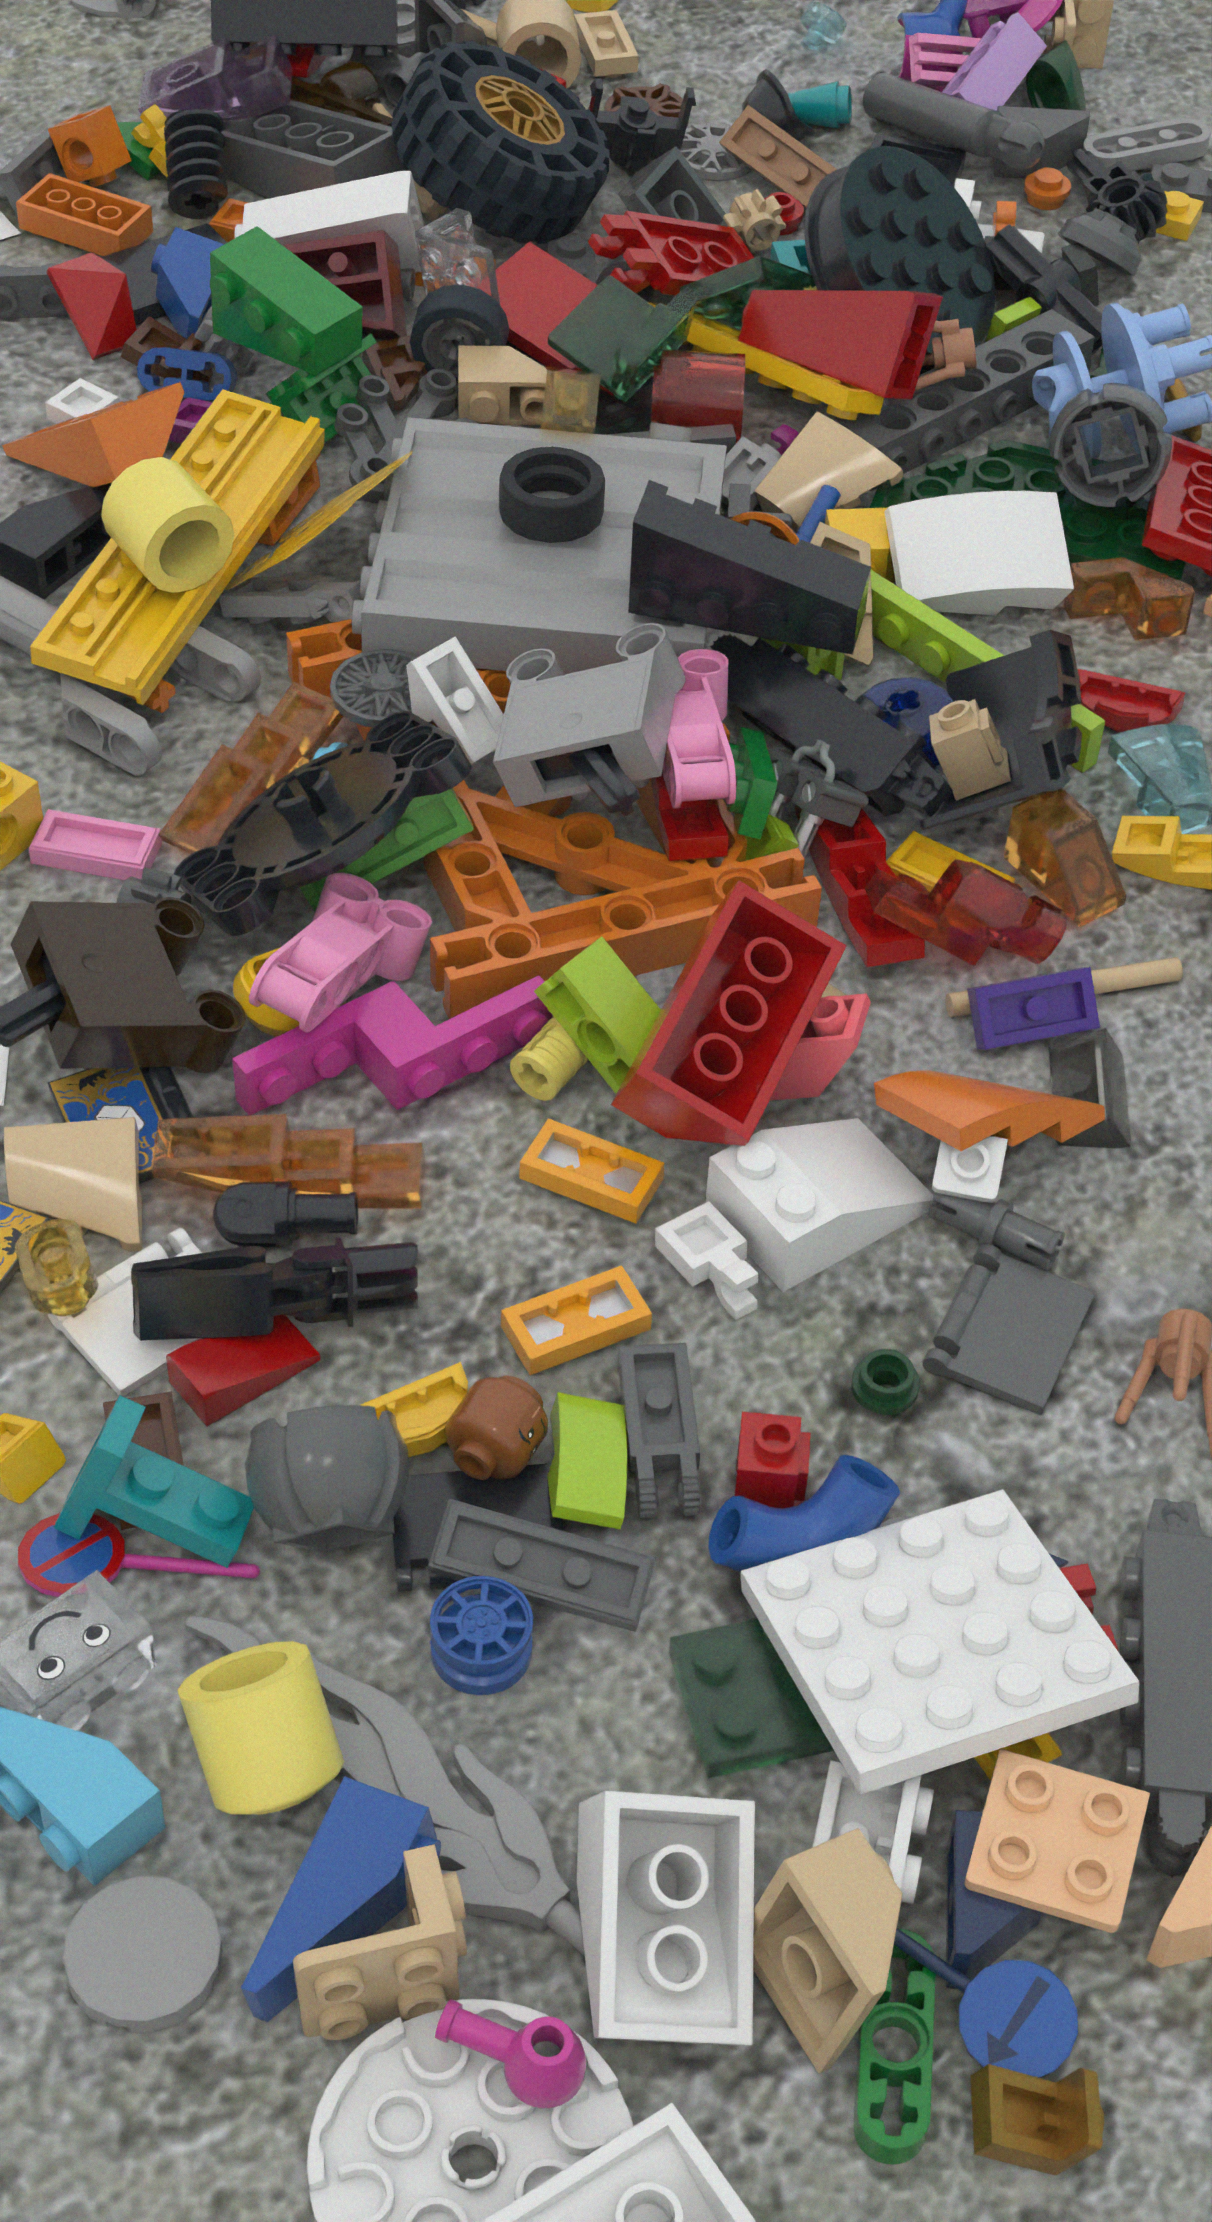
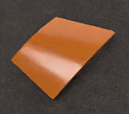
M931 1070L908 1071L889 1076L874 1083L877 1106L959 1151H963L989 1136L1008 1139L1007 1145L1014 1147L1040 1132L1063 1143L1105 1120V1108L1103 1105Z

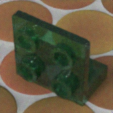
M607 276L549 334L547 343L622 401L626 402L687 340L697 303L680 291L666 306L663 303H659L654 308L616 278Z

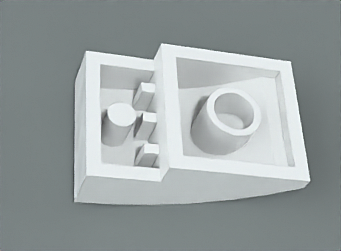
M1037 491L964 493L915 500L889 506L884 511L896 586L935 611L996 616L1005 606L1054 609L1074 590L1057 493Z

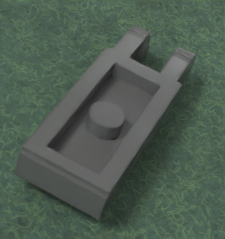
M687 1343L618 1346L617 1361L622 1405L624 1406L629 1471L635 1472L639 1518L656 1517L659 1495L658 1487L654 1483V1471L678 1470V1504L682 1508L683 1516L699 1515L700 1489L697 1469H699L700 1445Z

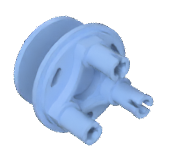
M1119 303L1108 304L1104 307L1101 321L1102 344L1107 374L1090 378L1084 357L1073 335L1069 331L1056 333L1053 339L1054 366L1037 370L1032 379L1034 400L1049 412V437L1051 438V431L1058 414L1070 399L1085 389L1098 393L1106 383L1128 384L1143 390L1155 399L1168 419L1167 424L1163 427L1166 433L1171 434L1201 424L1211 423L1212 402L1206 391L1164 403V395L1166 389L1174 385L1175 379L1212 369V353L1200 356L1202 353L1211 351L1212 336L1207 335L1204 338L1167 348L1165 344L1152 346L1176 338L1190 336V318L1183 303L1178 304L1176 307L1145 316H1140L1138 312L1132 314L1130 310L1123 308ZM1130 412L1119 415L1123 428L1135 451L1138 454L1141 453ZM1100 421L1083 426L1091 458H1097L1101 453L1102 436Z

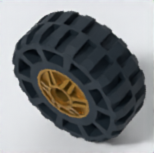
M453 41L445 43L427 53L421 59L393 111V143L397 145V155L403 165H407L414 181L420 187H424L432 195L434 201L443 208L447 207L462 221L471 226L474 224L485 229L486 233L493 236L511 238L514 242L527 244L528 242L536 241L538 244H544L547 241L561 238L574 231L606 181L610 167L605 133L599 129L597 119L593 113L580 103V98L570 89H566L557 82V78L546 70L542 71L530 64L529 60L517 54L514 56L504 52L502 48L490 44L488 46L478 45L475 41H463L460 44H456Z

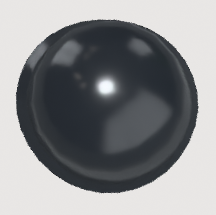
M763 70L757 76L756 86L744 100L742 112L748 105L797 141L805 137L814 136L815 131L797 118L789 96L780 81L770 70Z

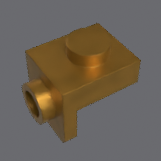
M987 2064L970 2075L975 2155L1056 2176L1101 2149L1103 2144L1104 2112L1100 2105L1098 2074L1096 2071L1080 2067L1061 2080L1052 2082Z

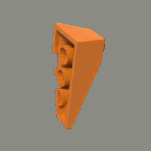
M181 382L139 395L136 400L121 401L95 412L46 427L2 446L5 454L9 457L87 486L96 487L112 483L126 468L141 460L163 457L184 390Z

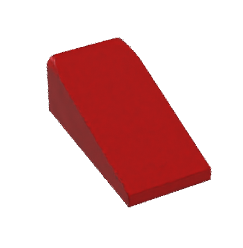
M286 1315L274 1316V1330L268 1335L202 1338L183 1345L166 1355L170 1384L206 1427L321 1360L320 1353Z

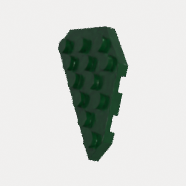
M1003 440L988 445L987 454L967 460L961 453L926 464L925 473L907 479L903 477L894 486H891L887 480L878 485L869 507L888 508L889 506L915 500L974 492L1057 493L1071 571L1089 574L1099 579H1112L1144 586L1154 591L1162 590L1178 594L1187 562L1180 559L1175 561L1163 559L1154 554L1150 548L1142 546L1149 502L1144 497L1134 502H1131L1127 497L1122 498L1116 507L1094 506L1081 501L1068 492L1057 479L1054 470L1059 461L1050 456L1048 448L1010 440ZM1091 458L1093 466L1108 462Z

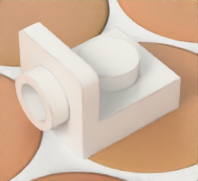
M989 1136L963 1151H959L941 1141L932 1183L933 1191L939 1194L987 1203L995 1202L1008 1139Z

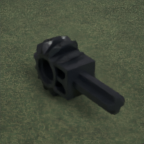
M1079 148L1072 152L1073 158L1067 162V168L1084 187L1088 200L1086 212H1092L1094 208H1097L1122 220L1137 231L1135 236L1138 244L1139 241L1145 238L1156 237V229L1167 224L1166 213L1168 212L1166 194L1164 189L1161 188L1159 181H1155L1151 173H1143L1138 176L1135 170L1130 171L1121 161L1106 168L1090 151L1084 152Z

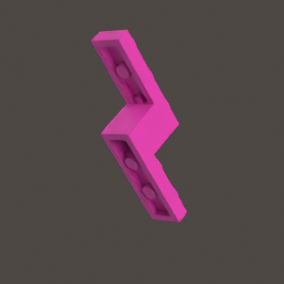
M538 975L434 1026L393 980L337 1007L336 1010L308 1033L299 1029L298 1026L232 1058L236 1101L248 1116H251L271 1105L280 1104L293 1094L326 1078L335 1077L346 1068L357 1064L395 1109L399 1110L419 1099H425L434 1095L440 1088L472 1072L484 1070L492 1062L524 1047L553 1016L534 992L545 981Z

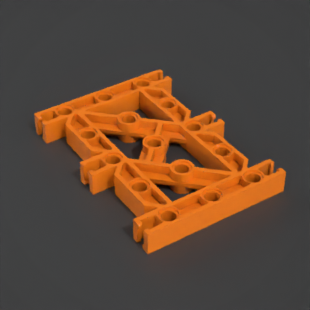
M351 619L286 633L288 675L293 685L299 684V699L305 711L334 705L330 696V683L333 672L345 660L362 652L361 635L352 633ZM475 668L504 714L510 690L506 671ZM356 723V726L363 740L365 741L367 733L370 731L372 727H365L363 725ZM722 723L728 742H730V732L725 723ZM651 778L646 786L637 788L640 798L636 802L664 853L616 838L613 825L607 818L596 813L577 812L563 819L555 817L564 813L570 807L571 795L515 807L504 785L494 797L468 788L465 780L453 787V790L469 815L474 830L424 856V867L455 930L452 933L430 938V980L436 992L444 990L443 1007L448 1019H451L538 975L544 981L548 980L561 967L601 936L633 976L686 963L710 917L738 880L815 927L818 924L822 887L815 875L803 877L805 858L799 848L745 861L747 840L744 835L737 833L734 817L731 812L727 811V805L723 798L711 799V803L718 806L728 833V856L668 861L659 827ZM501 853L554 870L556 882L562 889L571 894L582 896L594 895L606 888L616 892L531 913Z

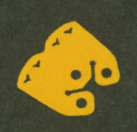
M413 450L337 496L281 537L279 543L284 540L286 541L274 551L273 556L268 559L271 554L269 552L233 577L225 587V590L250 579L298 551L343 515L356 500L398 468L413 453Z

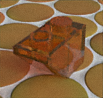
M1061 788L1027 799L1013 806L1004 858L1075 924L1082 927L1125 905L1126 893L1097 818L1068 792Z

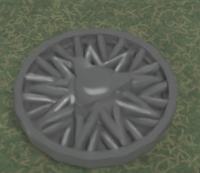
M380 649L361 652L345 660L333 672L330 683V696L335 709L346 719L365 727H373L382 719L397 712H412L406 665L418 657L403 651Z

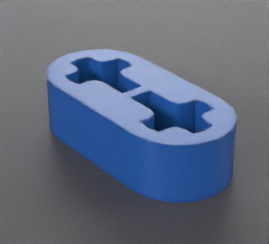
M171 347L152 348L144 352L137 366L138 379L149 392L181 382L184 390L183 398L189 397L205 401L215 400L222 389L232 392L237 383V370L232 361L218 353ZM162 356L165 357L167 366L182 369L181 377L165 378L163 385L160 384L158 375L151 374L152 364L160 363ZM211 362L215 363L216 372L224 374L223 383L215 384L213 392L209 391V383L207 381L192 379L193 370H209Z

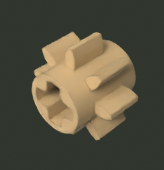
M755 189L753 193H745L739 197L736 196L730 207V213L723 215V219L728 227L735 229L751 254H755L756 250L761 251L771 247L772 242L777 241L780 230L786 228V224L779 215L783 209L776 198L772 195L765 200L758 189Z

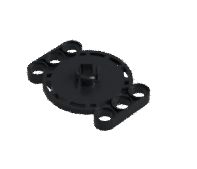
M401 711L394 713L374 725L367 733L364 742L350 744L326 753L276 781L253 799L235 817L223 833L217 846L205 847L189 855L177 866L173 875L182 878L180 887L183 892L190 894L191 903L224 932L231 936L246 934L259 927L270 917L280 891L303 887L345 868L385 838L396 826L414 797L440 794L450 790L468 776L472 765L455 737L412 712Z

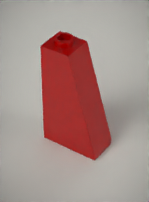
M752 290L749 302L743 311V324L738 341L880 397L912 399L943 297L933 293L913 291Z

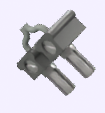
M819 739L813 747H800L793 755L775 749L768 750L778 783L769 814L780 819L790 799L792 803L802 808L801 818L793 834L799 844L797 848H799L804 858L819 825H822L824 819L853 828L861 808H865L868 805L866 794L848 783L834 778L835 766L828 756L830 745ZM820 753L821 763L827 770L813 762L802 759L804 755L814 756Z

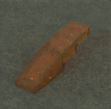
M293 682L269 717L257 713L233 749L223 744L219 747L159 833L161 840L190 854L205 847L217 846L223 833L235 817L253 799L276 781L314 758L317 750L322 747L344 717L335 709L332 698Z
M287 1114L158 1119L151 1165L154 1178L217 1193H222L229 1186L242 1182L290 1181L293 1188H298L299 1194H349L350 1192H357L359 1209H422L425 1155L422 1142L358 1145L355 1128L290 1131Z

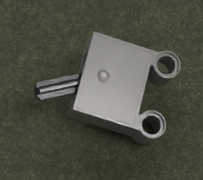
M641 624L625 632L616 644V652L621 662L564 675L555 654L549 649L540 648L521 654L509 664L506 675L510 683V690L493 764L515 807L570 795L573 800L581 801L588 796L589 791H593L609 813L613 814L620 811L623 816H627L634 812L632 804L640 798L637 788L646 786L650 778L659 777L662 774L675 694L679 692L686 681L684 671L666 629L661 624Z

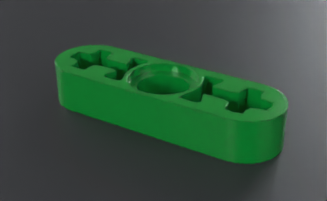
M899 1929L933 1952L929 1943L919 1934L910 1930ZM893 1945L891 1958L905 1959L906 1970L910 1972L904 1991L903 2003L889 2002L892 1989V1973L889 1969L886 1990L859 2028L854 2107V2135L859 2147L871 2159L888 2165L902 2164L914 2158L922 2149L929 2128L936 1974L895 1945ZM887 2027L904 2029L915 2039L918 2052L907 2061L893 2062L887 2060L875 2049L873 2044L874 2035ZM887 2086L902 2087L899 2096V2118L904 2124L900 2136L885 2134L884 2122L879 2120L884 2109Z

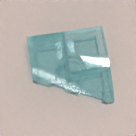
M1160 724L1136 728L1111 736L1108 754L1139 787L1136 805L1146 816H1180L1182 834H1187L1212 824V784L1202 736L1196 727L1179 724Z

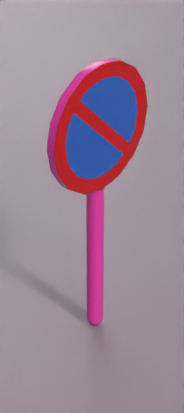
M58 1513L42 1519L26 1532L18 1546V1569L26 1583L42 1594L59 1598L83 1597L101 1590L118 1576L121 1568L256 1578L260 1574V1568L255 1564L231 1562L228 1568L211 1560L125 1554V1541L116 1525L96 1514L92 1515L79 1540L53 1528L60 1514Z

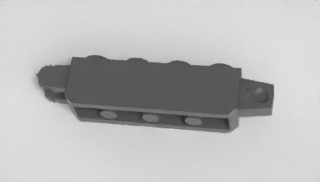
M1154 1499L1149 1513L1147 1529L1142 1532L1135 1557L1124 1556L1120 1575V1598L1132 1601V1618L1125 1617L1122 1623L1120 1655L1125 1662H1132V1672L1139 1680L1138 1703L1120 1708V1724L1132 1726V1746L1125 1745L1122 1752L1120 1784L1150 1793L1143 1822L1148 1824L1149 1848H1151L1149 1856L1152 1857L1150 1863L1156 1866V1871L1160 1870L1173 1878L1175 1875L1187 1873L1197 1854L1198 1845L1202 1844L1205 1830H1209L1212 1826V1537L1202 1536L1196 1503Z

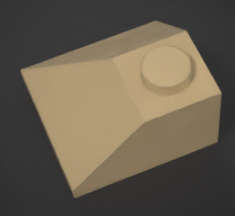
M859 1828L784 1859L754 1908L753 1971L819 2074L833 2067L886 1990L903 1894L894 1881L889 1865L880 1855L874 1852Z

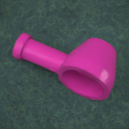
M452 1999L448 2001L439 2019L435 2038L445 2043L451 2040L503 2062L506 2082L512 2093L519 2100L537 2108H553L565 2104L578 2093L585 2077L586 2056L579 2037L562 2020L549 2016L540 2017L528 2023L517 2032L462 2009L463 2005ZM548 2041L556 2044L561 2051L555 2056L544 2057L536 2053L533 2047L540 2042Z

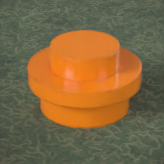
M1041 168L1029 174L1025 179L1024 191L1027 194V201L1037 209H1058L1070 195L1071 182L1057 169Z

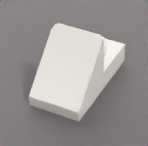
M456 636L408 663L406 667L412 713L431 724L435 722L439 729L455 737L471 765L495 752L504 714Z

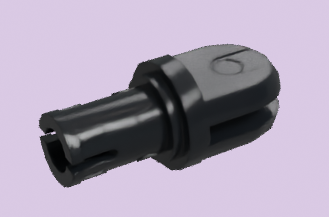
M290 1181L242 1182L229 1186L217 1197L213 1209V1219L220 1235L231 1244L242 1247H292L293 1240H298L299 1234L350 1233V1235H357L359 1223L357 1192H350L349 1194H299L298 1188H293Z

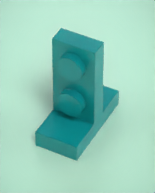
M119 1395L75 1478L53 1528L79 1540L97 1508L228 1568L237 1553L254 1509L250 1496L131 1442L146 1407Z

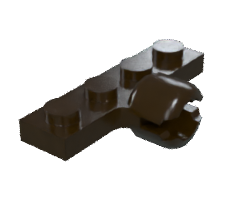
M349 61L324 74L320 83L315 84L306 83L289 75L264 71L236 84V86L392 127L393 118L371 110L373 104H380L381 100L372 97L368 100L364 99L378 92L379 83L374 73L363 63Z

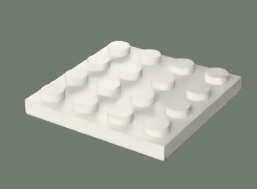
M1003 1489L883 1526L856 1537L835 1541L741 1571L743 1595L860 1795L1138 1703L1139 1680Z

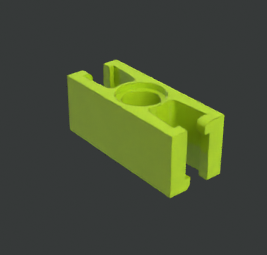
M601 936L555 972L553 976L541 984L534 992L617 1094L661 1009Z

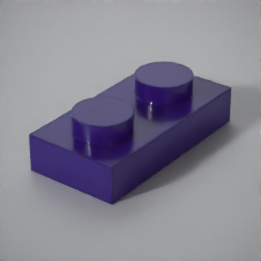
M1080 967L967 989L977 1049L987 1050L1100 1028L1091 967Z

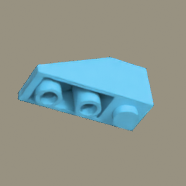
M0 1707V1805L14 1820L20 1821L26 1816L42 1832L39 1834L41 1844L61 1869L68 1872L75 1866L93 1886H96L166 1828L160 1790L111 1741Z

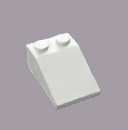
M858 1118L760 1130L751 1136L745 1146L732 1145L709 1157L705 1203L709 1201L747 1240V1254L782 1292L928 1213L932 1204L937 1206V1202L933 1200L934 1195Z
M603 1791L579 1803L577 1890L594 2039L735 2046L752 2045L755 1801Z

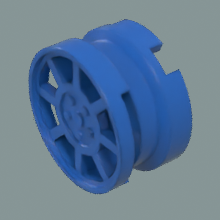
M490 1576L464 1578L443 1590L437 1597L431 1610L430 1650L433 1666L445 1683L463 1693L491 1695L512 1687L524 1676L532 1658L533 1633L532 1609L525 1595L511 1583ZM481 1589V1594L469 1595L463 1598L460 1593L467 1590ZM452 1600L454 1603L441 1614L442 1608Z

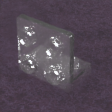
M456 208L415 231L418 262L421 268L425 296L442 286L463 284L481 289L496 299L500 305L493 253L488 248L476 245L471 212Z

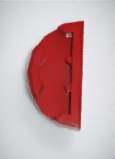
M1078 669L1081 692L1080 705L1104 719L1105 726L1114 731L1144 732L1160 729L1174 721L1183 707L1186 692Z

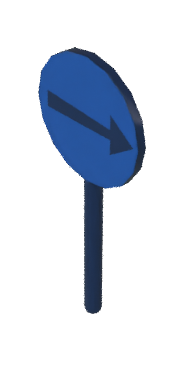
M896 1928L894 1939L896 1947L964 1993L959 2005V2033L968 2054L981 2068L991 2064L1043 2078L1053 2074L1068 2059L1078 2035L1077 2008L1068 1987L1051 1970L1031 1961L1004 1960L984 1968L971 1980Z

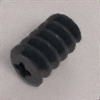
M179 110L170 114L164 123L165 153L167 158L166 170L168 174L167 186L169 191L168 203L171 210L182 217L206 219L217 212L219 203L228 196V186L225 183L227 171L224 166L226 155L223 150L225 139L221 133L224 130L223 118L211 110Z

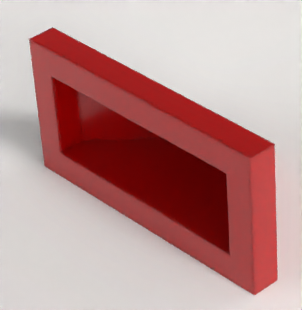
M93 252L49 267L46 273L92 360L122 350L124 343L137 330L126 274Z

